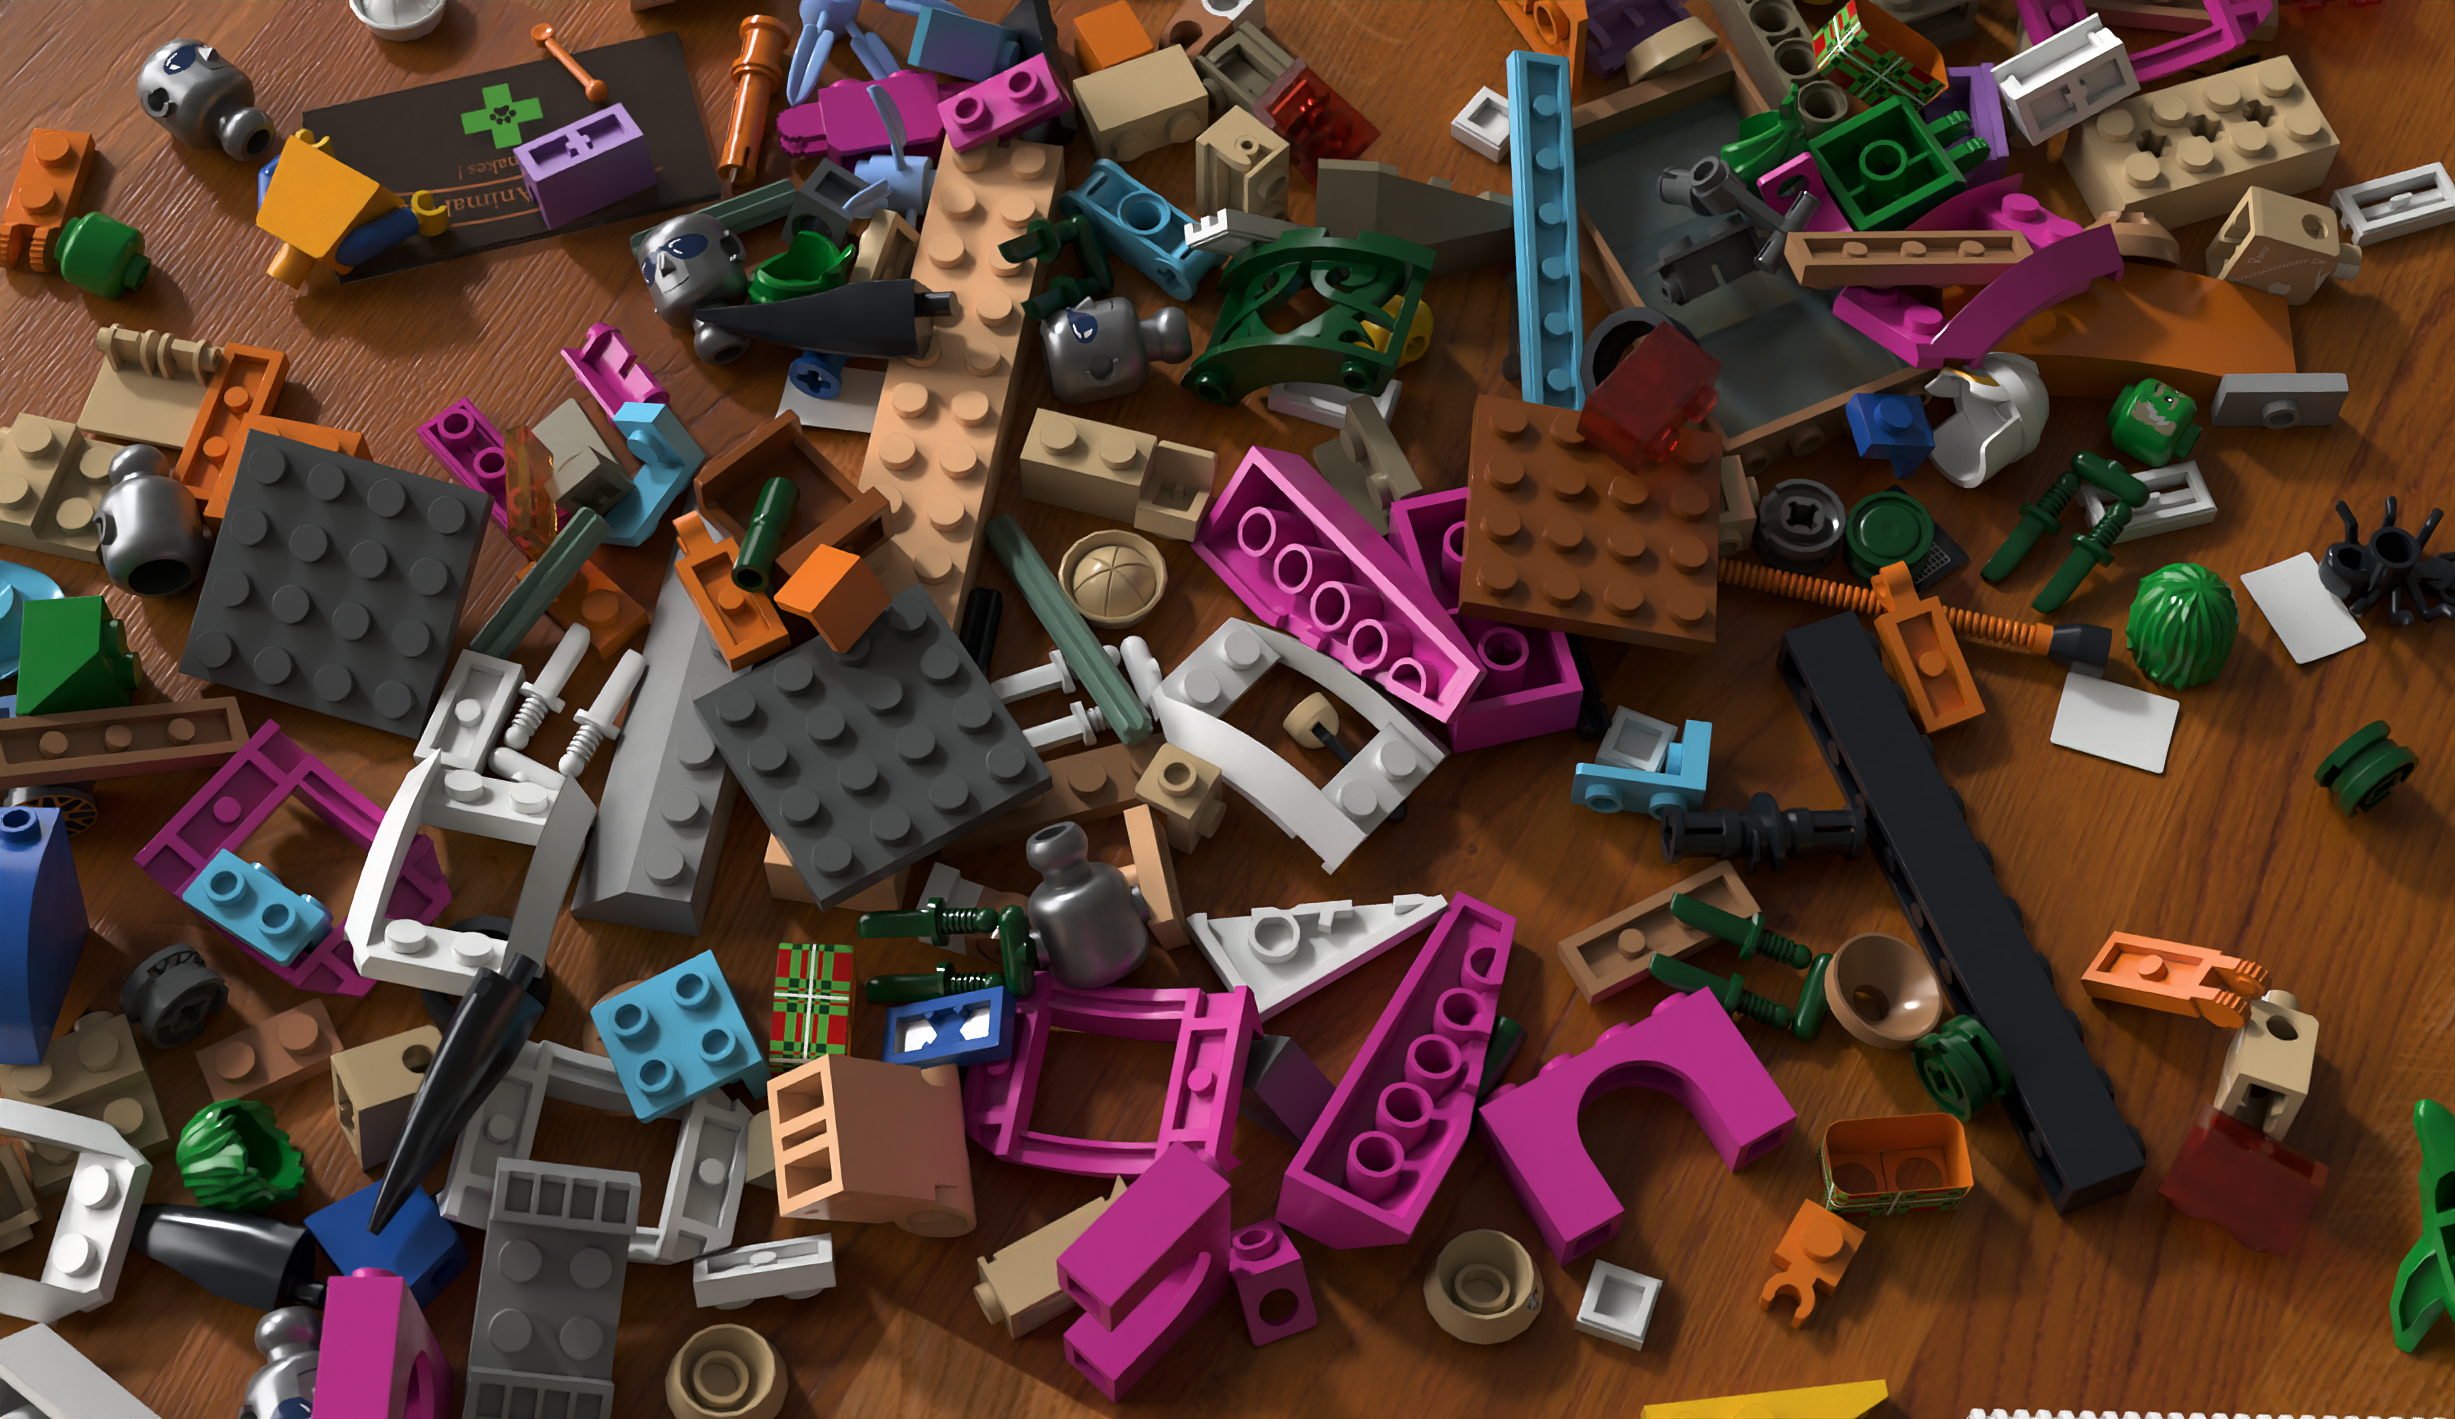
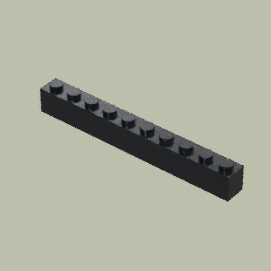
M1854 610L1785 632L1776 660V666L1846 803L1859 804L1862 808L1866 827V842L1927 961L1934 969L1941 988L1955 1015L1964 1014L1976 1020L1997 1042L2007 1059L2013 1075L2014 1088L2011 1094L2001 1100L2000 1103L2058 1216L2060 1217L2131 1191L2147 1165L2145 1162L2146 1151L2142 1138L2134 1126L2131 1124L2125 1125L2114 1104L2115 1094L2108 1074L2101 1066H2094L2083 1045L2084 1034L2079 1019L2070 1008L2064 1009L2053 988V973L2047 959L2041 952L2033 951L2023 932L2024 921L2018 904L2011 896H2004L1994 877V862L1987 846L1982 841H1975L1965 822V807L1959 793L1953 787L1947 788L1937 769V755L1931 740L1926 734L1918 733L1909 716V702L1904 689L1897 681L1891 682L1882 665L1881 648L1876 636L1871 630L1864 631Z

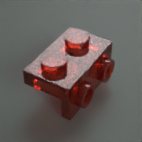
M1300 57L1287 68L1250 108L1263 125L1290 144L1289 152L1301 161L1296 166V169L1316 189L1319 159L1357 160L1382 134L1373 122Z

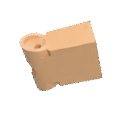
M826 1054L767 1081L780 1217L866 1223L894 1221L898 1227L907 1232L936 1238L957 1237L968 1234L975 1229L977 1220L970 1162L965 1142V1120L957 1063L921 1070V1067Z

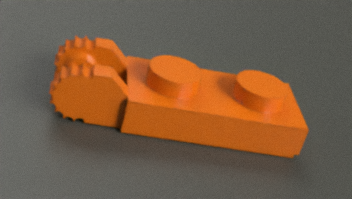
M33 128L2 220L3 224H0L1 268L13 269V266H16L15 264L18 262L17 258L20 256L25 238H33L29 255L31 268H33V271L40 272L52 270L57 242L67 223L75 216L96 152V144L91 133Z
M2116 931L2112 933L2080 979L2088 996L2195 1018L2202 1015L2216 1026L2225 1028L2230 1026L2233 1029L2238 1028L2239 1030L2241 1027H2245L2253 1012L2250 1011L2251 1007L2247 1005L2248 1002H2245L2242 997L2237 995L2261 999L2262 996H2266L2273 984L2272 976H2269L2268 971H2265L2262 966H2258L2255 962L2252 963L2249 960L2245 962L2240 958L2224 956L2223 952L2219 950ZM2222 984L2234 993L2223 992L2218 988Z

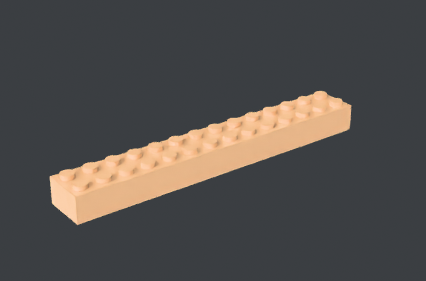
M946 133L910 279H916L933 292L954 291L958 299V311L955 316L934 318L930 348L925 358L889 360L858 489L865 493L874 486L890 501L894 536L864 558L865 564L890 598L921 583L959 639L969 592L975 588L986 540L984 526L991 518L1036 322L1027 317L1020 303L1042 294L1049 263L1040 262L1036 257L1017 264L1009 263L1002 257L997 245L1025 235L1027 226L1032 220L1046 218L1052 224L1058 223L1061 213L1058 200L1066 191L1064 146L1011 139L1009 149L1000 148V139L995 137L965 153L957 154L952 148ZM771 833L764 860L771 896L817 904ZM911 865L835 907L866 912L901 910Z

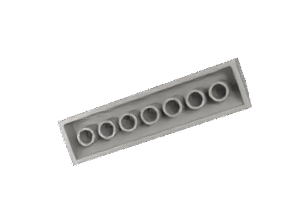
M697 473L693 475L682 516L696 510L716 544L725 540V538L699 513L693 480L699 475ZM677 532L642 655L645 659L644 671L630 697L570 912L572 917L699 937L740 783L697 717L693 701L772 660L773 655L732 673L677 576L674 563L686 558L677 542V537H680ZM769 583L764 591L780 619L783 620L785 610H782L774 600L778 590Z

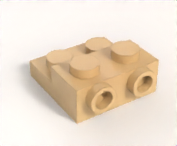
M19 412L12 428H0V543L102 565L103 555L97 523L93 521V517L97 513L103 496L114 487L108 473L111 459L125 446L83 438L78 425L74 423Z
M99 1011L81 1017L74 1024L75 1032L49 1041L41 1065L0 1064V1087L4 1099L111 1123L118 1127L117 1131L130 1146L137 1148L146 1159L175 1149L139 1036L125 1013L114 1017L110 1012ZM21 1139L35 1188L44 1199L69 1189L81 1152Z

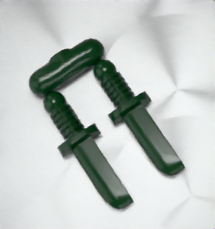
M1075 214L1068 220L1052 224L1046 218L1032 220L1027 226L1025 235L997 245L1002 257L1009 263L1017 264L1036 257L1040 262L1046 264L1056 261L1060 257L1063 246L1069 243L1072 244L1084 278L1075 281L1066 274L1057 276L1051 280L1048 292L1021 302L1020 304L1025 314L1033 321L1045 320L1059 309L1077 306L1086 297L1090 296L1091 299H1095L1097 296H1106L1113 290L1115 283L1107 263V247L1102 241L1098 240L1090 219L1083 214Z
M2083 450L2074 454L2071 460L2072 471L2060 474L2057 482L2051 485L2039 502H2037L2036 506L2028 502H2024L2017 512L2023 519L1986 563L1980 573L1982 577L1991 582L2001 581L2016 569L2044 532L2056 536L2063 527L2056 518L2072 500V495L2079 491L2081 487L2080 478L2120 502L2110 507L2108 514L2103 515L2102 519L2099 520L2087 537L2075 533L2069 541L2074 551L2031 605L2032 608L2043 614H2049L2059 609L2096 564L2108 568L2115 558L2108 549L2124 531V526L2131 522L2133 517L2131 508H2142L2150 499V490L2145 483L2130 475L2127 469L2114 460L2106 461L2091 451Z
M1675 892L1670 903L1672 914L1690 927L1742 947L1739 959L1751 963L1756 951V954L1761 955L1762 953V956H1768L1769 959H1774L1776 962L1781 961L1783 965L1789 963L1794 969L1802 970L1809 966L1810 969L1793 1020L1791 1010L1787 1006L1774 1004V1000L1770 999L1768 1001V998H1762L1759 994L1756 996L1754 992L1749 994V990L1745 989L1743 991L1742 987L1746 977L1737 973H1733L1731 981H1728L1666 955L1653 952L1649 963V970L1652 975L1667 986L1689 995L1708 986L1730 1019H1732L1733 1013L1736 1011L1738 1015L1742 1013L1743 1017L1748 1016L1750 1020L1754 1018L1755 1022L1760 1021V1024L1763 1025L1767 1023L1776 1030L1786 1029L1791 1024V1032L1799 1041L1810 1042L1816 1039L1820 1033L1824 1018L1831 1008L1827 1001L1824 982L1825 972L1833 955L1821 953L1815 956L1812 961L1813 954L1806 945L1795 944L1794 940L1790 939L1788 941L1787 937L1782 939V935L1778 934L1776 936V933H1770L1767 929L1764 931L1765 916L1754 913L1752 920L1748 921Z
M932 897L928 900V909L881 910L863 914L857 921L859 938L931 937L934 947L948 946L950 935L978 934V932L988 934L994 932L999 927L1005 976L999 972L988 974L985 972L956 973L952 961L938 962L936 973L887 974L871 978L866 983L867 1001H927L1003 985L1017 999L1029 998L1036 988L1034 964L1037 957V947L1034 938L1030 937L1026 911L1016 905L1006 906L999 915L994 909L988 907L979 910L977 908H947L944 897Z

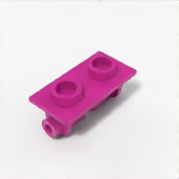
M605 322L596 323L587 331L586 337L589 341L583 349L562 348L560 351L576 372L575 377L579 384L593 394L607 412V419L610 424L619 432L621 430L612 419L625 402L665 404L671 411L669 393L661 386L645 364L636 363L630 373L627 374V371L638 355L617 327L608 326Z

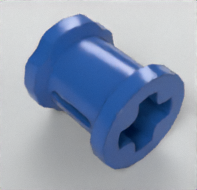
M805 350L802 357L792 362L788 373L790 381L797 389L811 397L819 399L834 398L839 394L843 384L840 374L847 359L854 356L831 355Z

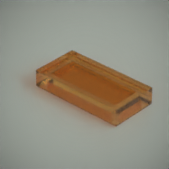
M525 424L505 429L504 434L508 535L537 562L558 536L556 505L542 487L545 482L554 476L553 453Z

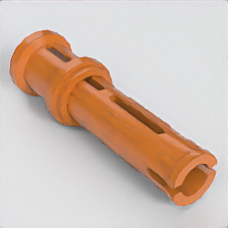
M765 15L749 16L742 21L739 30L740 39L743 41L740 58L734 61L731 68V77L736 86V92L722 160L718 167V175L726 181L729 179L731 168H734L731 184L749 185L756 178V166L770 97L782 85L784 77L783 70L780 68L782 52L788 48L792 37L791 30L785 23Z

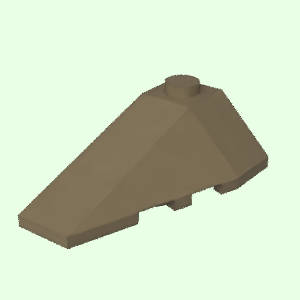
M1319 159L1315 228L1327 227L1330 237L1357 240L1360 230L1394 236L1436 250L1438 254L1427 279L1516 261L1513 197L1492 191L1480 193L1476 197L1451 191L1450 180L1432 176L1427 184L1398 177L1397 166L1382 162ZM1334 285V289L1346 293L1342 285Z

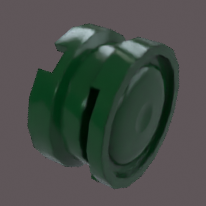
M1897 491L1877 492L1864 497L1852 508L1846 522L1843 540V561L1850 574L1863 585L1873 588L1870 578L1879 575L1881 568L1904 561L1914 583L1924 573L1925 566L1930 558V548L1934 539L1933 520L1926 507L1914 497Z
M2377 720L2368 724L2346 739L2327 756L2314 774V780L2320 787H2327L2339 797L2337 801L2338 807L2348 818H2355L2359 814L2354 809L2355 807L2359 806L2366 813L2392 794L2389 790L2399 780L2402 783L2405 782L2419 764V758L2408 746L2399 747L2393 739H2387L2391 733V727L2384 720Z
M1964 1014L1955 1016L1944 1023L1939 1035L1930 1033L1914 1042L1916 1047L1911 1049L1913 1066L1927 1094L1938 1108L1944 1113L1953 1115L1961 1123L1968 1122L1981 1114L1984 1103L1995 1104L2008 1097L2014 1088L2012 1072L1997 1042L1976 1020Z

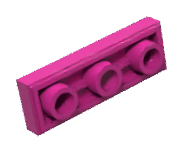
M466 396L416 429L419 441L460 486L496 497L490 519L527 559L552 543L573 518L572 514L552 502L542 487L545 481Z

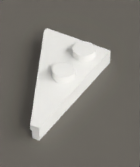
M1408 894L1394 896L1393 903L1352 907V900L1298 904L1289 910H1280L1275 907L1252 908L1251 916L1207 920V913H1197L1186 918V931L1230 993L1235 991V986L1248 985L1253 990L1260 1020L1263 1023L1437 922L1447 910L1448 903L1441 894L1434 897Z

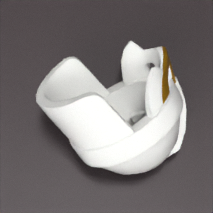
M1990 352L1985 356L1983 367L1973 370L1963 362L1943 368L1937 378L1925 385V390L1934 396L1953 398L1957 410L1955 414L1933 429L1936 447L1928 456L1938 471L1951 482L1964 488H1974L1987 481L2008 464L2027 456L2037 447L2040 435L2049 417V395L2045 384L2038 376L2039 371L2036 362L2018 354Z

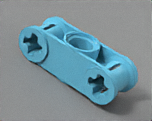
M1101 158L1091 166V175L1075 191L1068 190L1059 197V210L1066 220L1075 214L1087 216L1093 225L1098 240L1102 241L1108 250L1120 257L1126 264L1133 266L1159 284L1166 293L1177 300H1190L1197 292V283L1212 268H1221L1229 258L1227 255L1192 249L1186 246L1184 225L1199 222H1196L1168 203L1161 195L1152 192L1133 179L1119 165L1109 159ZM1143 228V229H1149V230L1143 231V230H1137V229Z

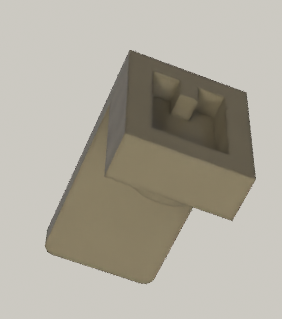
M573 398L567 399L528 434L529 440L553 474V477L545 482L542 487L555 505L573 516L584 506L602 516L637 487L581 403Z

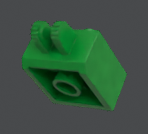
M1898 95L1881 102L1808 141L1812 152L1811 156L1817 165L1826 190L1853 232L1905 230L1935 207L1967 191V181L1963 175L1983 164L1992 151L1984 138L1974 137L1972 140L1961 143L1945 152V148L1952 145L1953 142H1958L1959 139L1964 138V135L1968 134V131L1971 129L1972 122L1967 114L1961 110L1959 112L1955 111L1926 125L1907 97Z

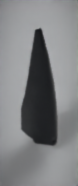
M916 279L857 281L823 293L772 303L695 310V318L738 335L795 349L865 358L923 359L930 348L934 318L955 316L958 311V299L954 291L933 292Z
M516 952L503 976L491 969L479 968L425 1071L404 1120L367 1227L368 1232L376 1236L380 1235L514 1064L545 1010L536 999L526 992L540 967L536 961Z
M142 1203L129 1247L181 1272L213 1295L270 1313L293 1306H306L318 1311L325 1310L328 1283L313 1279L316 1248L311 1229L282 1220L212 1207ZM63 1209L59 1211V1214L57 1216V1219L59 1220Z

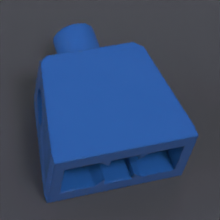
M383 1179L303 1220L307 1228L311 1229L317 1246L341 1277H352L355 1270L362 1268L389 1270L395 1273L397 1277H404L421 1311L467 1268L471 1260L461 1238L454 1230L462 1223L441 1217L436 1196L445 1189V1186L431 1196H428L419 1185L379 1236L368 1232L367 1227Z

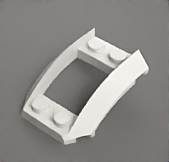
M1230 617L1152 692L1148 699L1155 722L1160 719L1167 743L1221 768L1222 781L1248 799L1292 839L1298 835L1325 861L1321 867L1331 875L1445 760L1451 751L1389 693L1368 677L1360 676L1344 667L1343 662L1325 652L1312 649L1300 642V639L1289 634ZM1278 662L1303 673L1329 689L1363 715L1380 731L1321 791L1303 774L1269 748L1242 731L1219 720Z
M441 747L408 772L385 814L373 841L344 928V940L350 941L354 949L353 961L361 977L459 996L465 995L480 967L491 969L503 976L516 952L531 958L540 965L534 977L541 978L545 970L547 952L565 894L584 850L587 832L590 826L594 827L598 809L570 772L560 791L550 790L533 782L514 783L483 777L471 770L452 771L440 768ZM421 824L536 846L508 941L489 938L484 934L476 932L462 933L426 926L409 919L395 920L384 918L399 872Z
M527 1040L510 1070L458 1134L445 1189L436 1196L441 1217L487 1231L498 1157L529 1160L544 1095L589 1107L635 1115L611 1059L578 1051L543 1040L540 1044ZM717 1088L658 1117L682 1120L659 1227L658 1229L636 1227L635 1236H630L627 1261L670 1265L723 1250L731 1245L747 1169L749 1118L754 1116L738 1098L732 1102L720 1088Z
M0 1098V1135L81 1152L41 1281L0 1272L1 1314L38 1323L43 1322L47 1326L56 1327L58 1320L77 1310L88 1313L112 1301L153 1166L140 1151L130 1146L118 1133L117 1126L59 1110Z

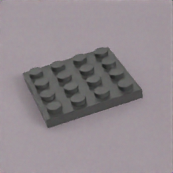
M249 428L178 672L421 740L434 712L496 497L488 493Z
M921 583L891 597L892 602L847 653L841 654L833 651L820 634L693 701L697 717L822 913L1053 788L1051 773Z

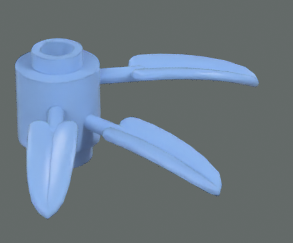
M862 0L801 1L800 16L804 28L794 54L787 86V97L792 107L802 104L807 99L823 70L834 40L840 39L846 33H849L853 38L850 41V46L874 80L885 79L892 73L900 71L897 62L878 34L867 32L864 35L855 24ZM871 0L884 3L889 10L919 17L921 6L967 16L965 12L945 0Z
M871 85L867 88V91L887 130L891 142L892 155L873 154L870 160L859 159L857 161L854 175L871 184V186L848 200L843 209L846 214L858 219L872 218L876 208L896 211L899 215H906L905 220L915 229L917 216H926L937 169L933 168V162L930 157L904 156L903 147L907 141V134L901 114L891 96L882 86ZM913 260V263H912V265H911V268H910L909 274H908V276H907V279L910 278V275H911V272H912V268H913V264H914V260Z

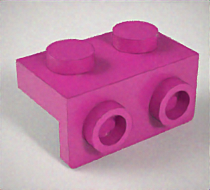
M1043 53L937 104L950 144L957 154L965 153L995 137H998L1000 143L1074 108L1066 87Z

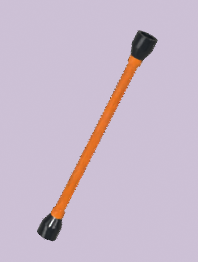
M1718 557L1717 582L1724 580L1725 584H1729L1732 581L1734 586H1737L1738 583H1740L1741 587L1748 585L1749 589H1753L1755 586L1757 591H1761L1763 588L1764 592L1768 593L1771 590L1772 594L1779 592L1781 596L1787 593L1788 597L1792 598L1795 595L1796 599H1801L1802 596L1804 601H1808L1810 598L1813 603H1816L1818 600L1819 604L1823 605L1827 602V606L1835 604L1836 608H1840L1843 605L1842 607L1845 610L1850 607V610L1856 611L1858 609L1859 613L1866 611L1868 615L1874 612V615L1877 617L1880 614L1889 613L1879 602L1874 590L1869 593V590L1866 588L1861 591L1860 587L1853 589L1852 585H1848L1846 588L1843 583L1837 586V582L1834 581L1829 584L1828 580L1821 582L1820 578H1816L1813 581L1811 576L1805 579V575L1798 577L1797 573H1792L1790 576L1788 571L1782 574V571L1779 569L1774 572L1773 568L1766 570L1765 566H1761L1758 569L1756 564L1750 567V563L1742 565L1741 561H1737L1735 564V561L1732 559L1727 562L1726 558L1719 560ZM1948 606L1942 607L1955 634H1959L1962 631L1964 636L1969 633L1970 637L1977 635L1979 639L1985 637L1987 641L1993 638L1996 643L2001 640L2002 644L2009 642L2011 646L2017 644L2019 648L2025 645L2026 649L2030 650V653L2046 656L2070 672L2101 678L2111 646L2112 629L2083 622L2056 626L2037 622L2036 626L2031 625L2028 627L2027 623H2023L2021 626L2018 621L2012 624V620L2009 619L2004 622L2003 618H1999L1997 621L1995 616H1991L1989 619L1986 614L1980 617V613L1977 612L1972 615L1971 611H1967L1965 614L1963 609H1959L1957 612L1954 607L1948 610Z

